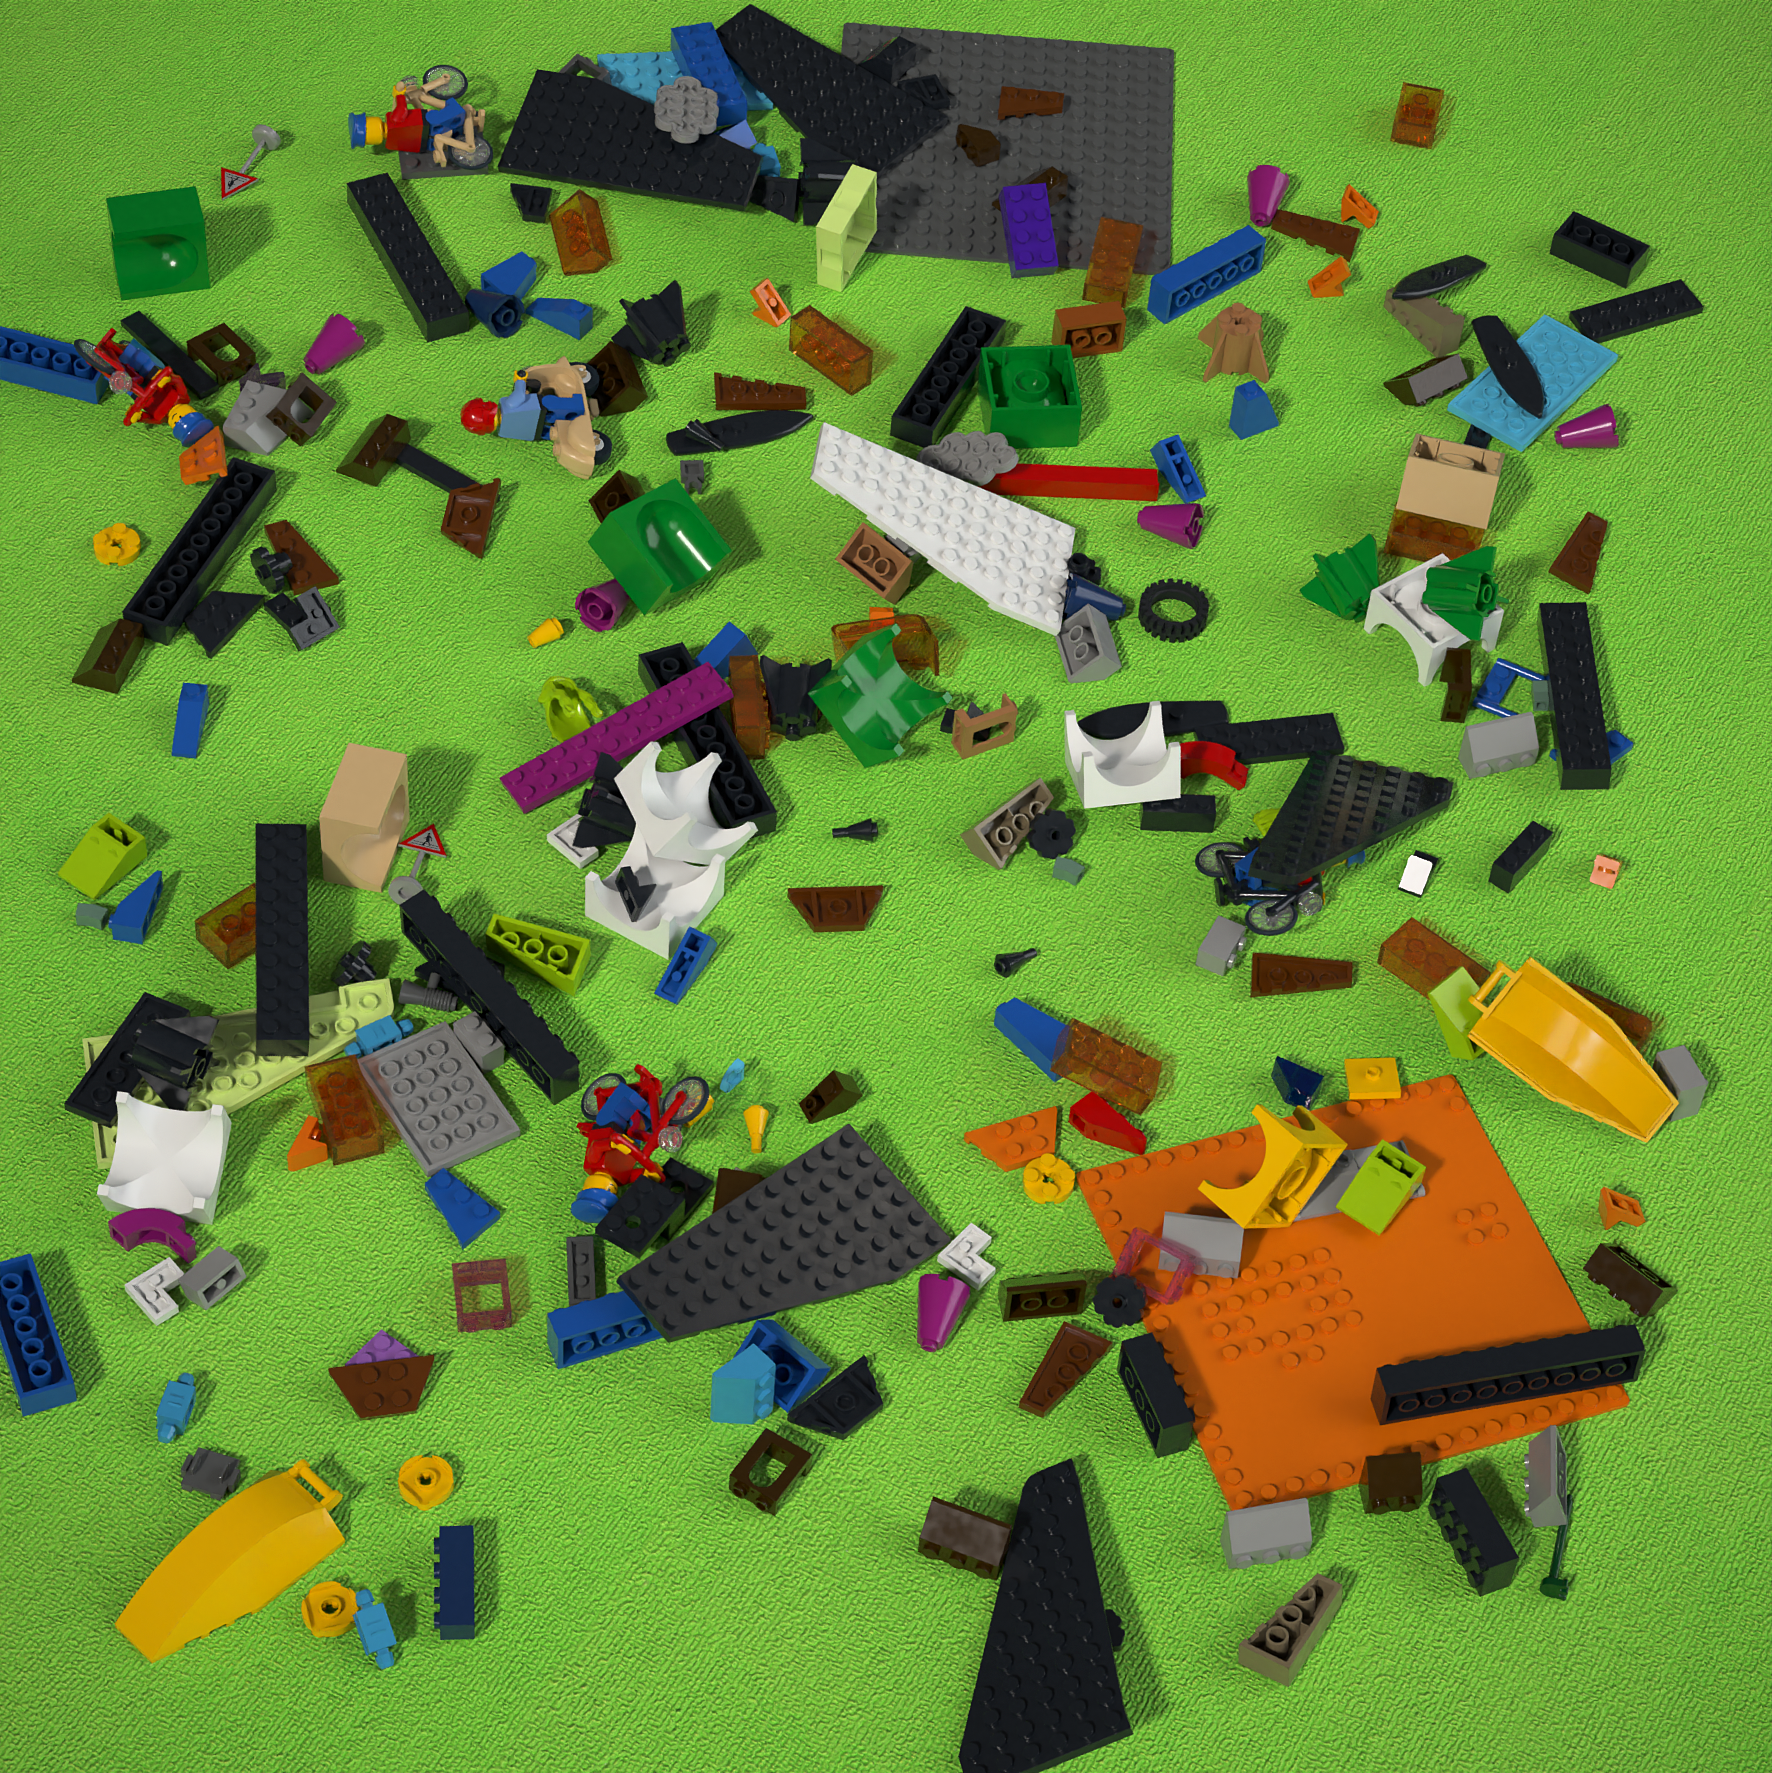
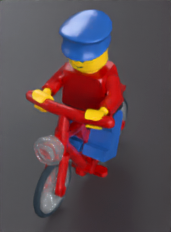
M111 328L97 346L83 339H76L74 341V347L87 364L93 366L104 375L114 393H127L134 400V404L130 405L125 413L126 416L123 419L125 426H130L136 422L156 425L168 423L173 429V436L181 441L183 447H191L213 429L212 421L206 419L202 413L197 412L189 405L190 397L187 394V388L181 376L174 374L170 366L165 367L156 356L134 338L131 342L122 340L116 343L111 339L117 331Z
M636 1064L634 1071L641 1076L639 1082L627 1084L624 1077L620 1074L608 1073L600 1076L590 1084L582 1097L581 1111L587 1119L596 1122H578L576 1126L580 1130L579 1133L588 1138L583 1168L590 1175L585 1179L582 1191L577 1193L576 1201L571 1204V1213L576 1219L587 1223H600L619 1200L616 1196L618 1187L634 1183L640 1174L658 1183L665 1181L666 1177L662 1172V1167L657 1162H653L649 1157L659 1146L670 1153L679 1150L682 1144V1134L679 1128H677L678 1125L693 1120L707 1104L709 1086L704 1079L696 1076L688 1077L675 1084L664 1099L662 1105L663 1116H661L659 1097L663 1093L662 1082L640 1064ZM651 1125L653 1133L647 1132L648 1128ZM642 1141L647 1142L643 1149L640 1150V1143ZM636 1161L644 1167L633 1169Z

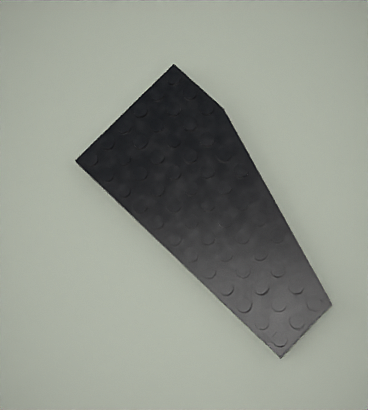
M752 4L746 6L715 30L725 53L740 67L747 80L760 93H764L779 109V114L796 132H800L805 138H810L855 162H859L862 168L877 172V179L947 124L948 116L927 106L922 101Z
M537 69L497 167L498 171L502 173L745 211L763 164V157L714 133L699 134L698 140L692 143L677 142L672 138L671 132L663 131L656 127V114L654 113L653 104L597 78Z
M847 1124L620 1275L616 1282L663 1338L670 1343L697 1336L700 1332L734 1323L739 1325L773 1316L776 1312L811 1303L815 1305L849 1296L853 1292L883 1284H894L947 1247L952 1240L850 1124Z

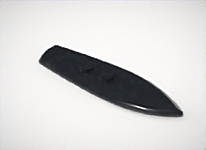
M1463 255L1422 268L1405 276L1395 285L1392 299H1413L1440 293L1486 269L1487 265L1478 258Z
M1486 315L1473 319L1471 324L1478 342L1501 387L1521 408L1540 419L1544 409L1543 389L1539 377L1524 351L1497 315Z
M765 410L737 414L702 424L715 439L725 444L722 449L724 451L764 444L783 438L813 420V415L789 410ZM685 428L666 434L667 446L674 456L717 452L716 449L709 445L685 438Z
M1220 700L1160 701L1164 737L1194 732V727L1228 724L1229 722L1228 711ZM1150 702L1107 708L1084 717L1077 724L1089 736L1102 739H1119L1129 735L1143 723L1147 716Z

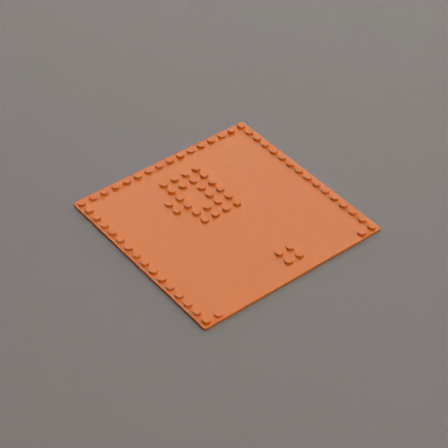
M1445 1075L1400 1087L1401 1098L1354 1099L1309 1111L1348 1144L1344 1151L1376 1146L1382 1139L1388 1143L1403 1140L1410 1157L1426 1166L1422 1179L1425 1196L1409 1199L1380 1236L1343 1212L1292 1222L1290 1227L1244 1229L1238 1278H1223L1214 1275H1197L1188 1272H1171L1158 1269L1165 1211L1232 1219L1204 1195L1198 1187L1203 1180H1209L1219 1187L1235 1189L1241 1187L1245 1180H1252L1258 1174L1266 1154V1140L1260 1124L1079 1171L1076 1174V1181L1119 1273L1134 1276L1137 1279V1286H1142L1146 1290L1148 1303L1143 1307L1144 1316L1141 1320L1147 1333L1152 1332L1156 1342L1159 1341L1162 1344L1165 1361L1167 1364H1171L1174 1370L1175 1382L1184 1391V1401L1187 1407H1191L1194 1412L1195 1423H1193L1192 1429L1231 1511L1302 1498L1308 1499L1357 1485L1360 1481L1366 1456L1420 1452L1421 1466L1541 1432L1550 1425L1558 1427L1628 1406L1629 1397L1623 1386L1618 1384L1385 1425L1379 1424L1371 1402L1376 1369L1387 1364L1407 1363L1411 1360L1432 1359L1440 1355H1456L1464 1351L1473 1352L1485 1350L1489 1347L1509 1346L1517 1342H1532L1541 1338L1562 1337L1570 1333L1579 1334L1592 1330L1453 1075ZM1294 1115L1281 1118L1284 1121L1290 1123L1291 1125L1301 1129V1126Z

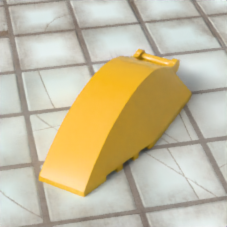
M1531 956L1517 971L1502 960H1498L1495 964L1497 968L1475 995L1471 994L1468 998V1001L1483 1012V1014L1467 1037L1547 1099L1559 1102L1570 1107L1571 1110L1586 1114L1598 1122H1604L1625 1134L1647 1143L1677 1107L1679 1101L1615 1021ZM1506 974L1511 979L1488 1006L1483 1000L1503 975Z
M305 1459L298 1461L287 1472L270 1470L244 1491L211 1513L172 1549L132 1597L114 1623L115 1628L151 1663H154L185 1648L184 1644L198 1637L204 1639L210 1636V1631L223 1625H226V1627L235 1624V1619L249 1612L253 1615L261 1611L345 1543V1538L328 1513L339 1504L343 1495L338 1490H332L310 1469V1464ZM303 1477L324 1499L318 1502L297 1480Z

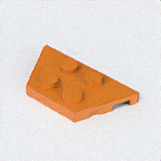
M219 426L212 429L179 456L181 479L185 485L210 480V475L219 473L220 477L228 475L224 436Z
M1053 1106L964 1133V1141L967 1144L973 1143L980 1148L983 1156L993 1160L1005 1172L1025 1167L1029 1162L1040 1158L1043 1154L1049 1153L1054 1155L1057 1107Z

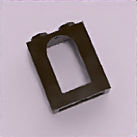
M225 323L186 341L188 356L194 362L200 359L216 375L219 388L257 369L255 352ZM229 344L238 351L239 356L233 361H222L213 353Z
M303 372L291 381L286 393L266 415L275 426L280 428L300 447L313 436L337 403ZM298 397L315 411L306 423L298 422L291 414V406Z
M1447 647L1439 679L1440 682L1448 683L1440 713V721L1464 723L1472 693L1471 649Z
M766 1428L729 1476V1490L736 1497L753 1503L760 1511L776 1516L778 1503L800 1475L806 1477L811 1470L812 1454ZM764 1453L786 1465L783 1472L770 1486H756L749 1478L751 1470Z

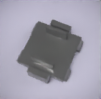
M198 1447L194 1457L188 1454L181 1468V1477L183 1478L181 1489L190 1492L193 1490L210 1495V1498L221 1501L227 1489L228 1492L234 1493L241 1478L240 1470L237 1469L240 1460Z

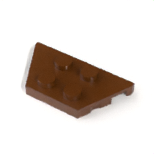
M495 478L492 483L481 486L479 483H476L467 488L450 490L441 526V534L480 559H483L501 487V479Z
M883 885L788 888L787 890L788 899L814 933L864 931L883 895Z
M434 1355L328 1368L331 1379L334 1380L341 1390L346 1401L352 1406L360 1421L415 1414L434 1363Z

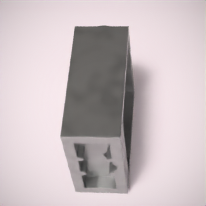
M578 53L558 72L577 75L582 70L593 78L612 85L610 73L606 68L597 66L590 58H584Z

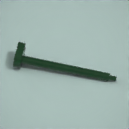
M1571 1494L1567 1495V1525H1559L1549 1576L1541 1580L1539 1588L1543 1595L1561 1599L1562 1601L1566 1600L1569 1591V1581L1567 1579H1558L1573 1507V1496Z

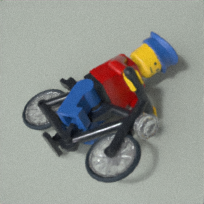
M1248 837L1243 838L1244 847L1248 851H1244L1240 846L1233 843L1218 842L1204 847L1196 855L1195 865L1202 874L1215 878L1214 887L1218 906L1225 905V895H1227L1228 901L1232 902L1233 905L1238 906L1244 903L1251 906L1246 912L1245 923L1256 934L1275 936L1289 931L1297 922V905H1299L1300 912L1305 916H1311L1320 912L1322 904L1325 905V893L1322 886V876L1325 870L1301 883L1293 885L1279 884L1248 876L1252 858L1260 845L1256 838L1252 840ZM1363 850L1332 867L1345 864L1346 868H1349L1354 863L1362 864L1366 857L1365 851Z

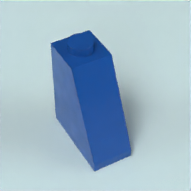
M521 251L481 274V289L513 295L522 300L536 280V262Z
M1255 380L1235 387L1229 427L1240 440L1279 425L1267 394Z
M729 621L693 661L697 667L709 662L720 677L725 679L753 660L758 655V652L747 635Z

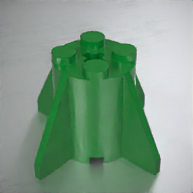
M1370 533L1352 548H1344L1345 553L1338 554L1336 551L1327 557L1315 553L1312 557L1318 564L1319 572L1315 571L1316 577L1300 589L1303 597L1344 620L1354 619L1356 623L1363 621L1367 615L1371 591L1380 586L1377 544Z
M1482 547L1444 564L1429 567L1426 572L1427 584L1426 590L1422 595L1423 604L1428 605L1429 609L1470 640L1480 641L1484 617L1489 616L1487 614L1488 611L1494 610L1496 603L1508 604L1509 599L1498 596L1499 586L1494 583L1493 577H1496L1493 567L1497 547Z

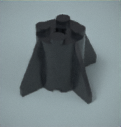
M800 138L801 162L799 166H803V172H798V179H801L799 197H804L801 200L803 204V226H812L820 221L852 164L860 167V163L810 138Z
M676 280L672 281L658 295H650L651 299L645 300L643 297L635 303L623 298L619 300L622 307L626 310L627 319L624 318L626 325L611 337L612 341L654 364H663L665 367L672 365L676 357L689 350L691 343L686 334L681 286Z
M765 655L760 656V668L766 688L761 689L760 699L769 718V730L785 736L789 741H798L802 736L815 733L817 731V723L823 713L808 695V692L831 671L832 660L828 658L813 666L800 663V667H792V663L781 665Z
M600 752L594 774L589 781L593 785L591 789L586 788L582 799L575 803L574 807L579 809L578 815L582 817L578 818L579 823L572 843L574 847L583 849L632 841L636 821L614 780L624 768L609 754Z
M211 1015L155 1019L147 1025L142 1023L137 1029L136 1038L138 1040L135 1047L128 1053L127 1062L132 1063L133 1067L140 1072L169 1109L185 1111L192 1091L198 1087V1085L194 1084L197 1079H204L209 1068L219 1066L220 1060L213 1058V1052L209 1051V1048H213V1045L210 1043L219 1019Z

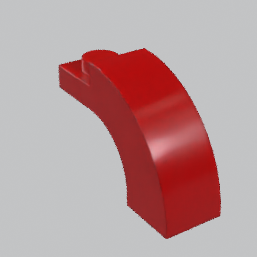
M1190 741L1180 744V777L1182 779L1195 773H1207L1219 777L1237 790L1245 787L1249 768L1234 759L1236 753L1234 750L1207 741Z

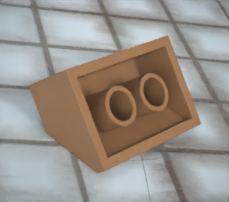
M862 522L835 558L836 561L883 599L894 605L909 587L914 562L864 522Z

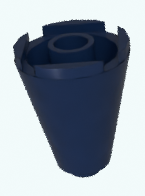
M474 288L465 297L467 309L495 337L508 338L512 336L523 322L520 318L522 313H525L523 302L516 296Z
M1069 574L1071 580H1066L1067 588L1065 590L1066 596L1062 619L1067 620L1087 604L1105 614L1108 621H1117L1119 617H1123L1126 609L1123 598L1077 574Z

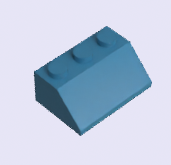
M754 1343L712 1374L710 1419L713 1422L754 1424L760 1418L765 1419L772 1412L776 1364Z

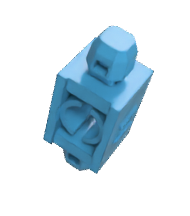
M757 143L752 151L763 157V164L758 175L780 177L781 165L773 145L766 146L763 143Z
M388 1015L355 1030L357 1042L353 1041L344 1048L345 1055L349 1060H354L361 1057V1055L367 1056L402 1040V1037L413 1032V1024L410 1019H403L395 1024L391 1016Z
M184 1372L179 1376L177 1382L169 1380L156 1413V1429H158V1440L160 1442L170 1443L175 1434L182 1436L184 1434L196 1402V1387H194V1376L192 1374Z
M368 1589L359 1591L355 1595L357 1607H360L361 1610L355 1612L352 1616L365 1654L368 1656L376 1653L377 1657H375L378 1667L381 1670L394 1665L392 1651L389 1652L388 1648L393 1647L397 1642L384 1604L382 1602L373 1606L372 1602L375 1600L372 1593Z

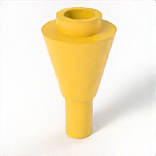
M752 1105L743 1112L751 1137V1152L761 1153L762 1137L769 1111L764 1109L763 1106Z

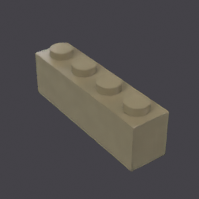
M1040 777L1023 786L961 833L960 836L974 856L1000 870L1006 863L1007 858L1016 850L1021 839L1030 831V822L1034 819L1035 815L1043 813L1054 799V796Z

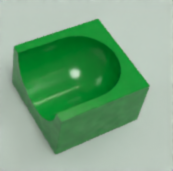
M196 186L106 198L113 266L121 301L210 289L205 221Z
M1071 346L981 347L977 390L985 436L995 432L1002 433L1008 441V446H1012L1014 449L1077 447L1082 403Z
M676 478L610 512L588 541V544L644 616L708 581L732 552L731 548Z

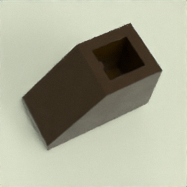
M964 124L958 125L957 135L955 136L956 143L964 150L967 158L976 167L999 160L1001 143L991 131Z
M833 1070L799 1105L809 1123L813 1124L846 1112L863 1094L852 1076Z

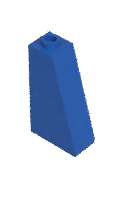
M1014 997L1007 1003L1003 1002L997 1007L994 1026L1052 1081L1057 1082L1093 1058L1095 1042L1091 1038Z

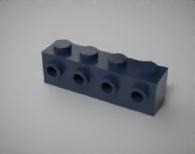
M474 1525L439 1526V1537H434V1555L440 1554V1562H434V1579H440V1587H434V1604H440V1612H434V1629H440V1640L475 1639Z

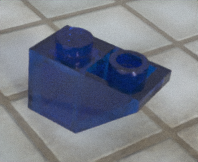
M1279 1056L1275 1059L1271 1075L1285 1103L1294 1107L1302 1105L1308 1111L1320 1094L1324 1079L1323 1075Z

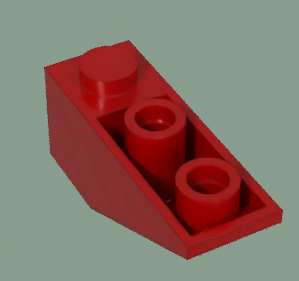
M1091 1091L1070 1107L1068 1122L1086 1138L1138 1155L1145 1154L1147 1138L1144 1133L1131 1125L1123 1114L1115 1111L1106 1099L1099 1097L1094 1091Z

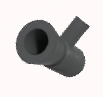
M431 973L427 988L404 979L399 995V1004L422 1005L423 1007L426 1006V1008L443 1010V1012L449 1013L450 1011H456L459 997L454 996L452 992H443V990L437 989L441 976L437 973Z

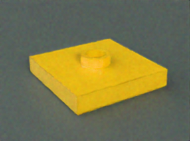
M1395 1058L1344 1059L1349 1100L1401 1098Z

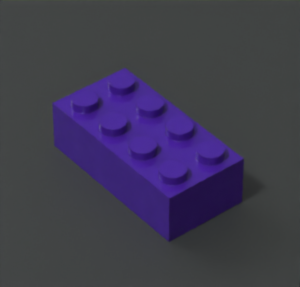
M1046 183L1003 187L999 194V202L1011 279L1054 275L1059 265Z

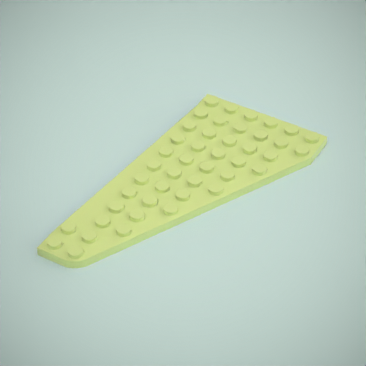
M389 978L338 987L339 990L309 996L308 1056H256V1007L213 1016L219 1019L210 1043L213 1045V1048H209V1051L213 1052V1058L220 1060L219 1066L209 1068L204 1079L198 1078L194 1083L198 1087L192 1091L185 1111H206L215 1104L224 1106L229 1115L341 1052L353 1041L357 1042L355 1030L388 1015L393 1018L394 1003ZM113 1035L82 1039L86 1073ZM146 1080L133 1097L144 1103L169 1109ZM118 1120L112 1128L92 1121L98 1170L111 1168L116 1146Z

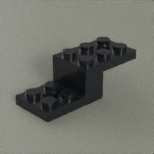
M670 1157L662 1166V1172L666 1177L665 1181L658 1183L640 1174L595 1227V1234L640 1259L659 1235L670 1241L714 1188V1181ZM678 1186L683 1188L684 1191L674 1193L670 1189ZM629 1222H637L640 1226L631 1229L628 1228L626 1224Z

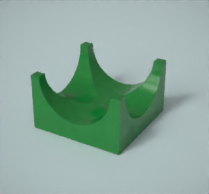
M896 623L862 636L832 667L831 671L808 692V695L864 768L899 757L904 752V749L898 743L901 737L925 716L947 705L953 699L948 691L936 692L928 690L915 683L904 673L895 659L892 647L894 637L902 631Z

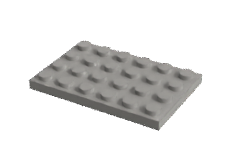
M446 1021L354 1061L355 1070L427 1178L435 1175L442 1168L448 1169L520 1136V1128Z

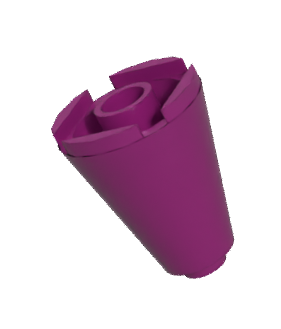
M1258 165L1255 170H1249L1247 176L1250 220L1260 227L1271 223L1289 187L1290 179L1288 174L1285 173L1284 175L1280 172L1281 169L1276 166Z
M334 313L331 314L304 357V367L312 374H321L362 349L365 341L362 334L358 337L355 333L357 327L341 314L334 316Z
M1609 404L1601 405L1557 427L1558 431H1554L1556 444H1560L1562 448H1616L1619 445L1618 435H1614L1617 425L1613 410Z
M1198 503L1145 506L1143 510L1139 511L1137 522L1143 530L1187 549H1192V547L1197 546L1200 540L1203 526L1199 525V518H1204L1202 505Z
M616 578L581 591L576 598L575 608L576 611L579 609L581 614L580 620L589 629L596 632L608 631L615 626L631 598Z
M925 1274L920 1277L918 1282L917 1343L925 1351L936 1352L943 1348L970 1298V1287L956 1278L948 1276L946 1281L939 1279L940 1274Z

